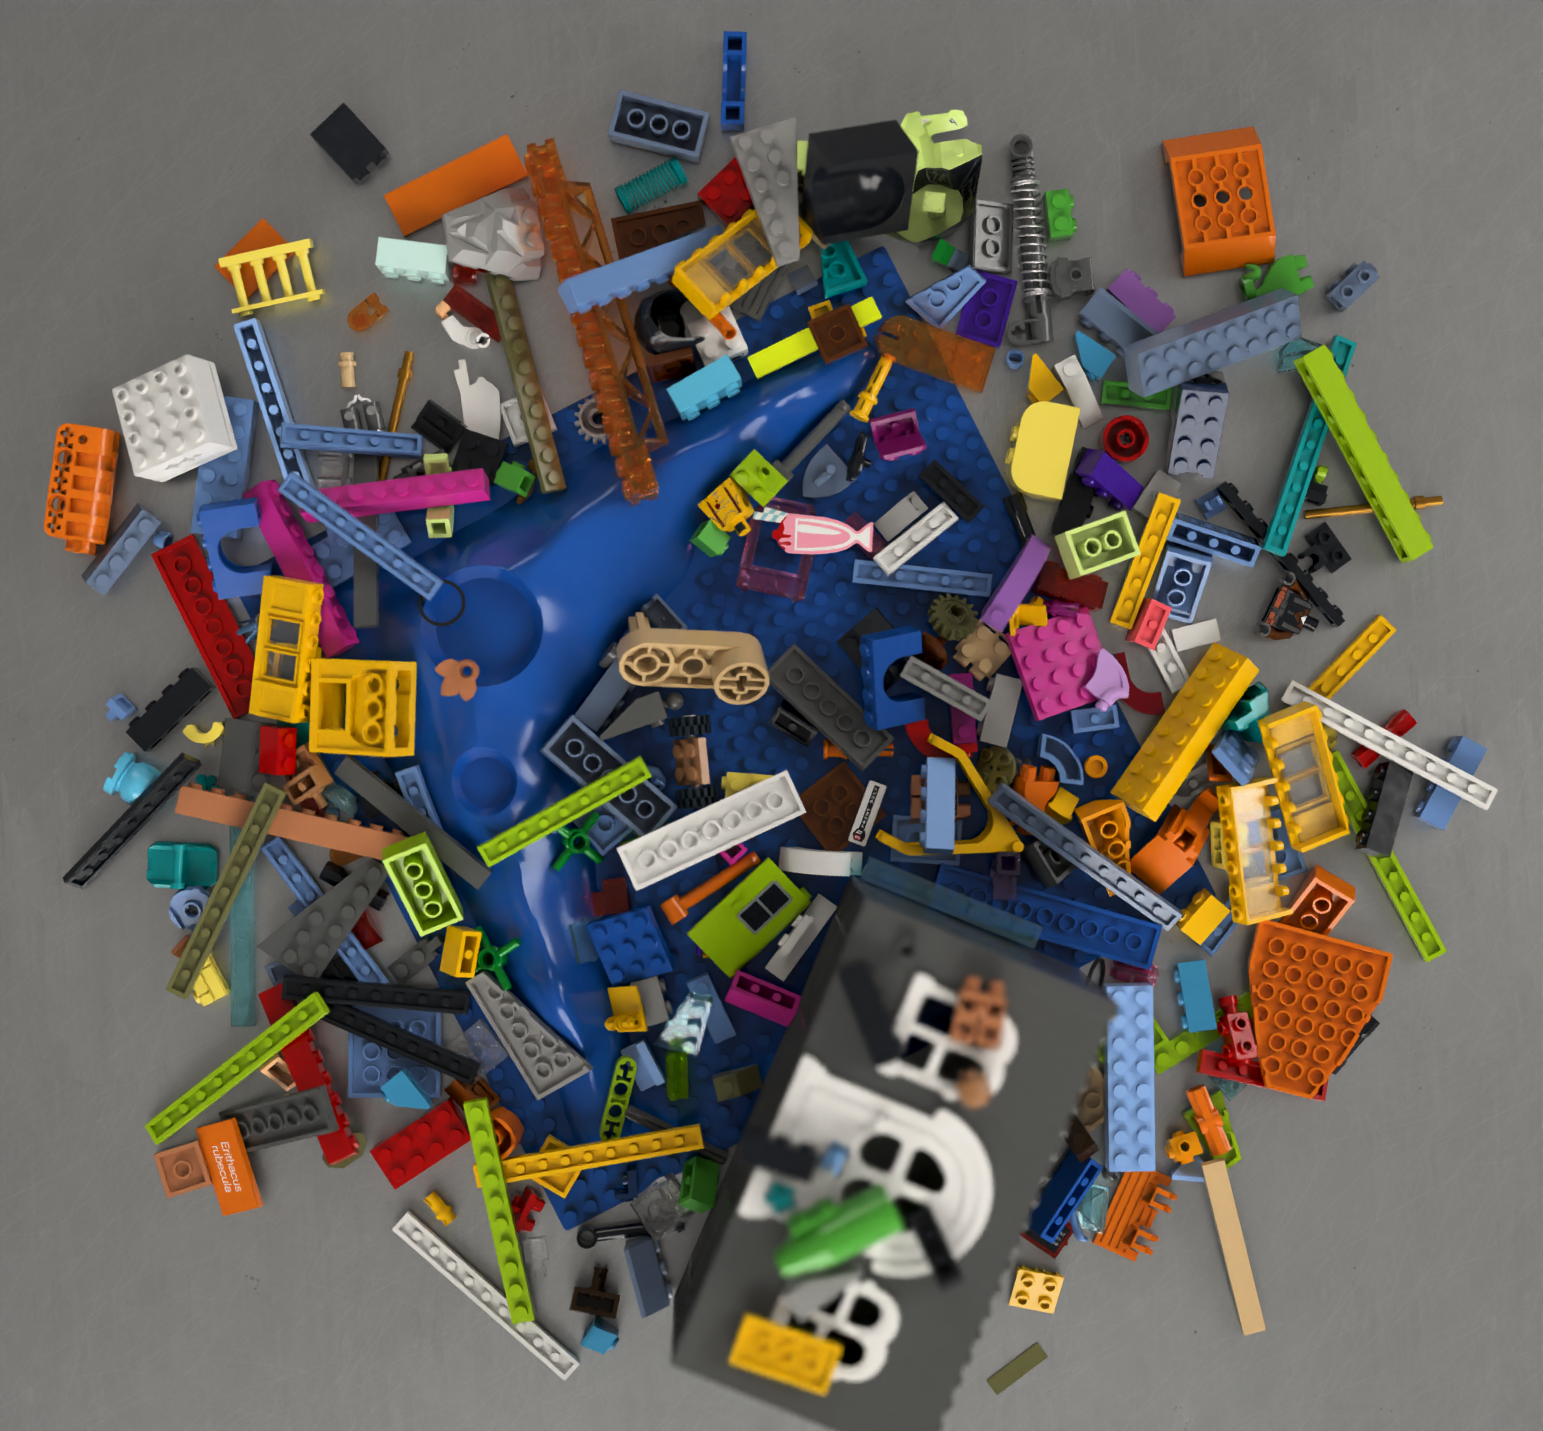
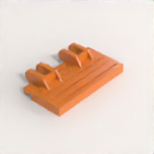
M1158 1170L1123 1172L1092 1242L1134 1262L1139 1252L1130 1249V1247L1151 1255L1153 1250L1146 1245L1136 1242V1238L1140 1235L1152 1242H1157L1159 1237L1139 1226L1142 1225L1150 1229L1157 1210L1149 1207V1205L1167 1213L1171 1212L1172 1208L1169 1205L1158 1202L1154 1198L1159 1193L1171 1200L1177 1199V1194L1158 1186L1160 1183L1169 1187L1172 1179Z

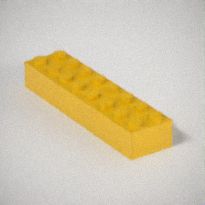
M1213 642L1110 793L1116 799L1123 800L1128 808L1156 822L1260 670L1248 657Z

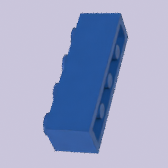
M1071 1150L1045 1190L1041 1193L1037 1205L1033 1206L1028 1215L1031 1218L1028 1228L1053 1244L1103 1169V1166L1090 1157L1080 1163Z

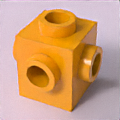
M1184 1130L1170 1134L1172 1139L1166 1141L1167 1146H1165L1167 1156L1169 1159H1173L1174 1163L1180 1161L1181 1165L1193 1162L1195 1161L1193 1156L1203 1153L1196 1131L1185 1134ZM1181 1144H1182V1145L1184 1146V1148H1185L1184 1151H1183V1150L1181 1149V1147H1180Z

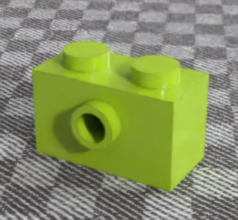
M755 449L730 474L762 507L788 482Z

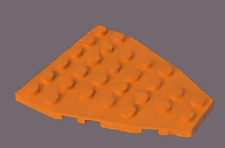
M1270 920L1257 923L1248 959L1253 1037L1258 1047L1257 1055L1265 1087L1312 1099L1316 1095L1320 1086L1327 1082L1331 1073L1346 1059L1359 1038L1360 1031L1365 1023L1369 1022L1370 1015L1375 1007L1382 1001L1393 958L1392 953Z

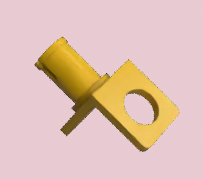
M1034 596L1030 599L1029 604H1019L1009 620L1011 636H1015L1016 630H1018L1020 625L1047 626L1046 606L1043 605L1044 600L1041 597L1036 599Z

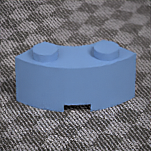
M1039 734L1037 757L1047 760L1056 768V780L1060 783L1083 785L1082 766L1073 750L1065 742L1054 736Z

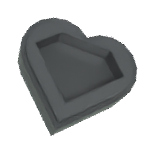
M616 642L610 644L599 662V665L604 669L608 668L617 658L616 648L618 643Z

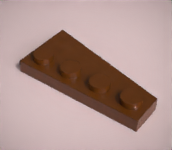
M701 200L611 218L619 260L666 244L706 225Z

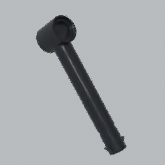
M676 1215L675 1218L595 1228L592 1224H583L577 1231V1243L584 1249H590L595 1246L596 1242L676 1231L679 1234L685 1230L684 1218ZM589 1231L594 1237L590 1241H584L581 1238V1234Z

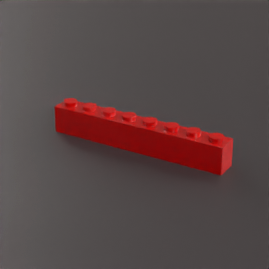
M283 983L258 994L271 1026L298 1005L296 1000L281 999ZM308 1028L281 1049V1052L298 1091L321 1085L326 1086L339 1130L319 1135L317 1138L328 1165H335L359 1154L358 1147H360L357 1136L350 1131V1119L345 1112H342L340 1095L337 1091L334 1092L332 1088V1076L328 1070L324 1069L322 1064L324 1057L320 1049H316L313 1042L315 1040L314 1033L311 1028Z

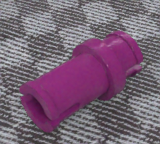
M1053 599V601L1044 600L1043 603L1046 607H1050V609L1046 610L1047 615H1052V617H1057L1058 615L1079 616L1080 611L1070 610V608L1080 609L1079 602H1059V599Z

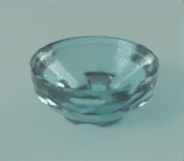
M340 784L326 786L321 794L353 819L358 810L357 797Z

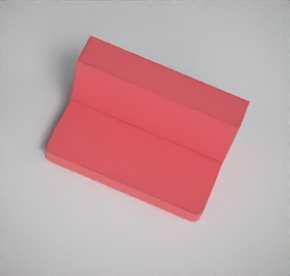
M1143 598L1133 627L1128 630L1125 640L1154 650L1172 608L1154 599Z

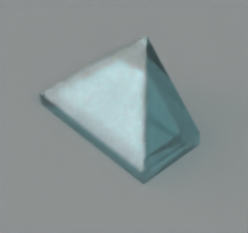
M1305 338L1285 344L1278 351L1277 372L1297 370L1293 361L1322 346V344Z
M1092 1184L1075 1210L1082 1229L1105 1233L1110 1187Z

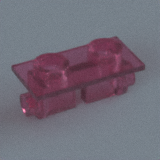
M856 511L844 522L855 531L861 530L868 524ZM873 529L872 552L865 550L858 543L855 544L872 560L888 543Z
M1113 960L1114 967H1111L1109 974L1115 980L1128 983L1132 975L1135 976L1133 983L1148 982L1153 987L1156 984V979L1159 980L1158 967L1153 964L1151 969L1147 970Z

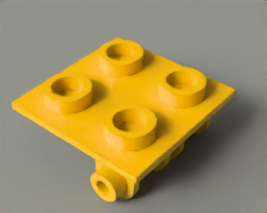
M638 986L608 987L607 990L614 1016L607 1018L604 1023L605 1027L609 1031L617 1030V1032L648 1031Z
M1021 1265V1267L1017 1266L1015 1271L1016 1279L1009 1305L1053 1314L1064 1277L1058 1275V1272H1045L1044 1269L1038 1272V1268H1035L1033 1271L1032 1268L1024 1267V1265Z

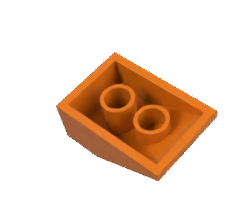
M1316 864L1304 879L1287 907L1293 909V914L1282 916L1278 923L1327 936L1354 903L1356 888Z

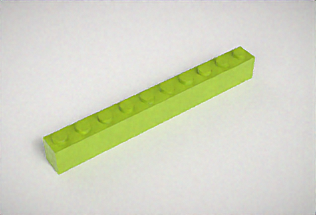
M1324 344L1294 360L1293 362L1401 563L1413 561L1433 549L1434 546L1431 542L1430 534L1423 528L1419 514L1414 511L1409 495L1400 485L1397 473L1392 470L1387 454L1378 444L1377 435L1370 429L1366 421V415L1356 403L1355 394L1348 388L1344 374L1338 369L1331 350Z

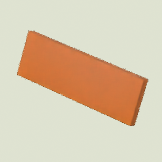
M506 134L385 194L384 197L406 238L442 220L441 215L501 189H505L527 178L528 175Z

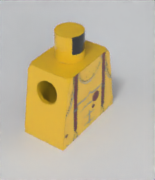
M729 477L698 504L699 508L722 531L732 532L736 530L739 536H744L750 532L751 528L746 520L754 513V509L746 491L733 478Z

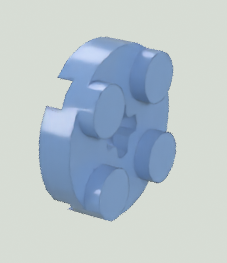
M200 885L188 886L178 890L174 894L169 908V915L173 923L183 930L186 928L193 932L211 894ZM190 905H195L198 908V913L195 914L194 911L189 912L188 908Z

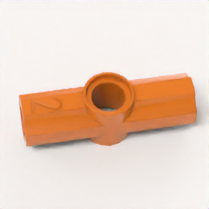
M1204 1084L1190 1088L1186 1091V1094L1195 1114L1193 1115L1199 1131L1204 1135L1212 1156L1227 1153L1231 1150V1146L1223 1130L1221 1116L1217 1108L1213 1106L1207 1088Z

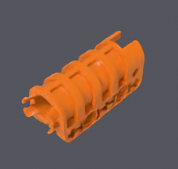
M70 423L62 424L57 429L44 530L49 536L67 540L65 551H72L73 547L74 553H87L96 556L97 544L106 545L121 433L104 428ZM62 452H64L63 464L59 460ZM58 497L56 510L53 507V501Z

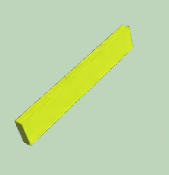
M872 296L851 306L860 328L882 319V315ZM808 327L747 357L756 378L760 379L819 349Z

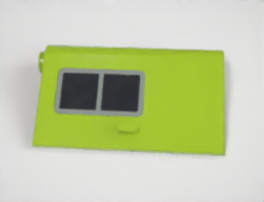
M768 857L686 934L729 978H732L737 970L740 971L799 914L812 904L809 900L812 895L804 887L799 889Z

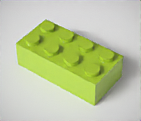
M426 831L382 848V861L420 937L464 920L463 906Z

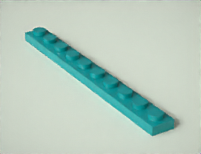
M1335 335L1332 338L1329 349L1333 353L1338 369L1346 377L1357 343ZM1313 397L1261 548L1281 557L1286 555L1329 428Z

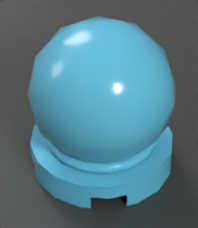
M125 752L115 763L114 767L117 771L112 779L107 777L103 790L112 796L119 792L121 798L131 806L162 773L151 764L145 762L136 763L137 756L130 752Z

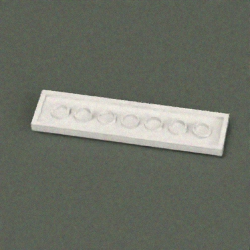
M785 770L622 845L617 850L635 890L638 891L806 813V810L788 771Z

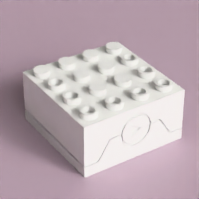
M186 354L112 389L134 476L165 482L237 449L217 370L213 362Z

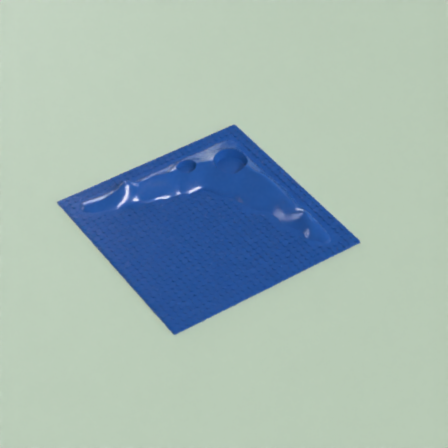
M878 247L857 258L868 281L864 287L824 299L823 280L820 277L816 279L818 285L800 295H797L794 290L771 302L761 322L747 316L736 320L749 352L748 355L732 361L741 377L743 387L739 388L740 392L731 398L725 396L720 399V404L712 409L706 407L699 411L700 415L691 421L685 419L682 421L667 393V388L690 375L653 383L648 366L593 393L600 398L602 394H605L607 400L613 397L615 399L614 405L618 403L621 405L618 412H624L625 414L623 418H620V420L624 421L625 426L619 427L622 433L621 435L616 433L614 441L608 439L605 445L602 441H598L597 445H594L593 439H590L588 442L585 441L586 434L579 435L578 430L581 427L575 426L574 422L579 419L575 417L574 413L580 412L578 404L583 405L585 403L584 398L552 414L557 427V431L552 432L566 489L542 494L529 442L515 447L509 436L501 440L509 443L504 462L512 464L513 461L525 466L526 471L535 476L527 497L505 490L495 484V487L489 486L490 500L454 505L453 534L449 538H429L426 524L428 508L395 512L412 541L410 545L401 549V551L440 579L449 580L457 584L464 593L466 605L462 616L455 623L448 626L432 625L420 614L418 608L420 594L379 565V627L356 629L354 627V577L333 588L340 605L346 612L348 621L356 631L360 643L338 656L329 658L417 662L414 755L396 757L351 756L371 772L379 771L382 780L387 779L390 784L397 781L395 772L419 764L443 830L486 864L477 849L478 845L581 789L576 782L539 750L570 715H575L608 670V668L604 669L599 665L605 651L612 642L619 644V641L627 633H630L628 618L635 617L636 612H641L640 610L643 605L647 604L656 593L685 623L688 630L742 632L758 639L762 646L767 670L793 644H796L865 710L862 696L864 686L861 670L836 641L876 607L894 628L912 626L922 632H927L935 638L938 636L932 629L931 623L928 622L930 616L927 612L934 599H937L939 595L945 597L947 593L852 583L855 559L874 561L873 557L943 502L918 477L934 459L985 507L969 524L951 508L958 516V521L903 565L992 574L991 597L1021 551L1020 541L1014 525L1002 501L1003 498L1012 494L920 315L905 302V299L909 298L910 295L885 247ZM871 296L873 297L882 315V319L864 327L867 334L865 339L868 347L828 365H825L819 350H816L760 379L756 378L747 357L808 328L807 322L812 320L808 307L830 300L834 310L848 303L850 306H853ZM694 345L691 348L698 371L704 368V365ZM882 353L895 358V362H893L877 395L878 403L873 405L868 418L870 420L914 408L920 434L926 442L927 448L916 455L906 454L899 456L898 459L893 461L882 460L874 445L870 422L865 423L853 418L849 411L792 471L794 477L764 507L746 492L755 512L763 513L764 508L768 507L791 514L826 517L841 521L852 527L855 531L861 530L868 523L872 522V552L865 550L860 544L855 543L848 549L834 553L789 554L772 537V532L778 529L780 523L753 519V514L746 520L751 528L750 532L746 535L739 536L736 530L732 532L724 531L731 538L727 542L729 545L727 550L721 556L709 557L690 541V538L701 523L711 520L699 508L698 504L726 479L731 477L730 474L754 449L771 465L777 459L782 462L819 422L830 413L841 399L852 408L851 410H854L859 400L858 394L865 390ZM593 394L587 396L586 398H588L589 400L592 399ZM603 414L596 415L594 423H604L606 416ZM863 431L864 435H867L864 453L865 458L871 460L870 467H862V471L857 476V479L840 493L822 498L803 497L802 483L805 471L817 452L827 444L848 467L856 439ZM914 491L928 509L888 542L874 526V523ZM325 530L307 539L309 545L313 546L327 538V531ZM275 557L260 563H273L275 575L284 576ZM1046 561L1021 601V604H1029L1030 599L1034 596L1036 599L1041 597L1047 601L1059 599V602H1066ZM445 583L442 584L431 601L425 597L422 599L424 614L430 620L440 623L448 622L455 618L462 605L459 591ZM262 594L240 597L251 619L255 615L260 614ZM958 594L960 600L963 598L967 599V605H974L971 610L978 612L975 618L979 620L981 618V610L989 598ZM1047 615V620L1054 618L1052 615ZM277 619L276 626L271 627L270 640L274 641L275 644L276 642L298 644L300 624ZM649 620L650 628H656ZM1009 621L1003 629L1002 633L1004 634L1010 632ZM983 622V624L995 634V632ZM1020 625L1018 629H1021V628H1024V627H1027V626H1026V625ZM999 636L998 638L1008 646V643ZM948 640L942 645L947 655V664L940 671L945 675L969 673L968 670L972 667L971 663L963 668L952 658L957 652L954 648L960 641ZM269 651V655L274 663L275 652ZM284 654L283 679L294 681L296 656ZM1012 654L994 674L997 673L1020 679ZM447 659H454L459 662L470 659L476 662L479 667V675L475 680L477 685L475 695L468 701H464L460 693L454 696H442L441 686L445 677L435 671L438 664ZM468 666L464 669L465 675L469 676L472 673L471 668ZM972 675L973 691L988 698L990 691H987L986 687L989 679L985 676L979 682ZM904 678L898 680L885 691L888 697L914 692L924 697L925 720H928L931 733L951 743L949 704ZM396 679V690H398L399 681ZM345 683L344 728H345V718H346V685H347L346 683ZM770 684L765 694L758 700L741 705L724 702L718 697L714 689L637 685L632 693L627 691L622 698L625 700V703L618 712L614 710L609 718L612 721L607 726L608 728L638 698L659 691L662 699L665 700L669 693L679 692L684 698V704L678 710L667 708L669 718L687 715H710L712 733L693 736H696V738L706 737L710 784H703L700 787L717 786L718 801L725 798L726 790H721L722 776H727V772L774 776L787 770L798 795H800L843 761L842 757L823 759V740L827 738L820 731L817 732L809 746L805 747L769 724L781 702L786 700ZM1022 685L1006 749L1015 758V776L1020 775L1022 765L1037 767L1036 776H1039L1041 765L1052 766L1047 760L1037 757L1039 734L1054 736L1065 742L1073 750L1081 763L1084 784L1077 785L1059 782L1058 788L1061 786L1079 798L1075 807L1077 808L1094 800H1118L1110 792L1141 747L1117 700L1113 705L1117 704L1120 727L1073 733L1070 710L1035 722ZM1098 700L1071 710L1096 707L1095 704ZM668 718L664 719L666 723L655 728L647 725L603 741L626 762L641 755L646 765L659 767L667 782L664 789L660 792L675 805V790L693 788L691 785L677 786L673 740L686 739V736L670 737ZM975 719V724H976V726H977V723H978V722H981V721ZM582 722L588 729H590V730H591L596 736H598L599 738H600V736L602 735V733L604 732L601 728H600V730H599L598 732H596L595 730H593L592 728H590L588 725H586L584 722ZM904 725L885 729L895 738L892 741L894 749H884V751H894L893 757L878 756L863 772L849 759L844 760L866 789L870 780L886 786L880 808L886 816L872 826L865 846L851 842L841 851L863 852L861 875L855 876L928 906L940 864L890 861L891 847L875 838L879 829L892 835L893 814L910 815L911 775H921V764H925L927 759L926 756L921 754L912 745ZM396 726L394 731V737H396L398 733ZM977 741L978 752H972L973 757H968L975 769L980 752L984 748L997 745ZM320 753L353 819L360 820V825L368 827L370 823L382 825L385 831L392 832L393 828L403 830L383 813L368 819L359 800L362 796L334 774L349 754ZM1098 755L1106 760L1108 769L1103 777L1091 778L1085 773L1084 762L1088 757ZM956 761L955 777H958V781L969 782ZM1013 782L1008 786L1013 789ZM970 784V796L958 797V804H970L971 806L970 818L962 819L961 840H971L979 836L985 829L988 820L987 810ZM1168 803L1156 822L1126 806L1131 820V828H1129V839L1131 841V848H1129L1130 859L1157 835L1172 808L1170 803ZM705 807L676 808L661 827ZM1073 811L1071 821L1063 826L1086 842ZM1005 815V817L1007 818L1008 822H1010L1011 819L1008 818V817ZM797 816L741 842L747 848V851L737 861L755 851L761 863L769 857L779 868L780 847L825 849L800 816ZM573 821L564 825L568 829L578 828ZM1018 824L1012 826L1023 845L1035 838L1034 835L1016 832ZM553 831L489 867L493 872L478 890L440 860L463 906L464 920L451 925L467 926L472 929L482 926L491 946L502 947L515 937H518L521 940V945L507 954L508 961L503 967L512 985L509 991L594 1067L586 1074L537 1101L470 992L468 1015L454 1014L478 1062L482 1063L481 1068L492 1090L501 1098L499 1100L501 1107H505L513 1112L524 1126L525 1130L520 1144L525 1154L539 1152L549 1134L569 1146L602 1141L599 1135V1128L616 1061L622 1056V1049L643 1038L646 1039L666 1080L659 1086L654 1085L641 1091L634 1079L628 1106L632 1105L675 1127L700 1123L704 1141L722 1150H726L738 1144L761 1088L740 1097L718 1102L713 1083V1074L758 1064L763 1085L787 1028L779 1023L725 1002L724 999L733 977L729 978L709 957L704 958L702 953L698 956L696 953V943L670 948L669 952L676 967L673 971L658 975L659 979L664 978L667 989L666 992H663L665 1001L670 1000L673 1014H669V1021L648 1026V1031L641 1032L609 1031L605 1027L604 1023L607 1018L614 1016L607 990L612 985L586 925L590 921L633 910L623 869V861L617 850L618 847L639 838L633 832L603 855L604 859L600 864L595 863L584 853H572L558 872L552 865L565 849V846L562 843V835ZM579 837L574 839L573 846L578 843ZM590 842V847L593 848L596 852H598ZM1021 852L960 854L959 866L952 865L1155 923L1119 896L1113 895L1109 897L1105 886L1078 867L1057 885L1044 889L1041 883L1035 881L1033 877L1034 871L1029 863L1023 861ZM719 853L715 854L719 872L730 866ZM1198 858L1191 868L1159 894L1180 910L1186 909L1192 902L1193 896L1203 888L1216 896ZM761 863L723 886L724 896L726 897ZM782 871L799 889L804 887L812 895L809 899L811 902L819 893L836 906H838L850 876H826ZM1131 871L1132 876H1134L1136 879H1138L1143 884L1148 886L1143 880H1141L1137 875H1135ZM389 875L385 881L416 942L418 943L426 937L431 941L440 934L445 939L447 926L420 937ZM808 907L800 914L801 916L805 913ZM944 912L1076 968H1080L1101 957ZM834 913L784 981L765 969V966L779 949L778 942L785 933L789 935L794 928L791 926L793 921L740 971L800 995ZM443 943L436 949L440 954L428 964L440 988L470 991L465 983L469 980L466 977H454L439 971L444 948ZM481 945L479 947V953L481 950H483ZM487 970L498 980L494 971ZM706 972H709L737 1034L715 1044L687 986L688 980ZM626 983V984L618 985V986H615V987L631 986V985H630V983ZM926 995L917 1012L915 1022L948 1036L955 1005L931 995ZM913 1033L909 1034L904 1043L906 1049L902 1050L903 1058L934 1042ZM621 1064L620 1066L623 1068L622 1077L630 1080V1078H626L627 1064ZM618 1083L614 1088V1092L620 1095L627 1091V1085L624 1083ZM613 1105L609 1109V1114L613 1117L619 1116L622 1112V1108L618 1105ZM625 1117L620 1137L654 1131ZM609 1121L610 1128L608 1131H604L607 1138L616 1134L613 1132V1124H619V1122ZM692 1150L583 1169L565 1199L544 1186L542 1187L563 1228L570 1230L623 1203L620 1199H615V1189L628 1188L623 1186V1173H627V1165H637L638 1194L683 1172L685 1161L695 1156L708 1158Z

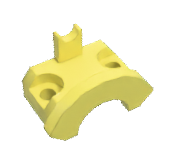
M213 722V727L208 733L201 732L197 724L186 725L183 733L188 739L196 743L205 744V748L209 744L215 747V740L223 735L225 722Z

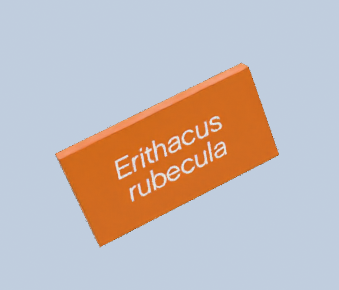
M236 1117L196 1128L223 1216L263 1206Z

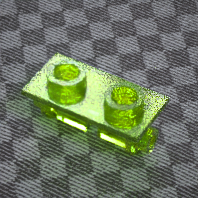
M666 1052L667 1098L671 1101L679 1100V1098L689 1099L688 1052Z

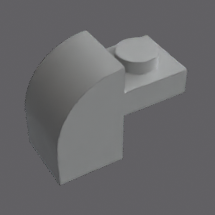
M913 491L877 520L874 526L889 542L924 513L928 507Z

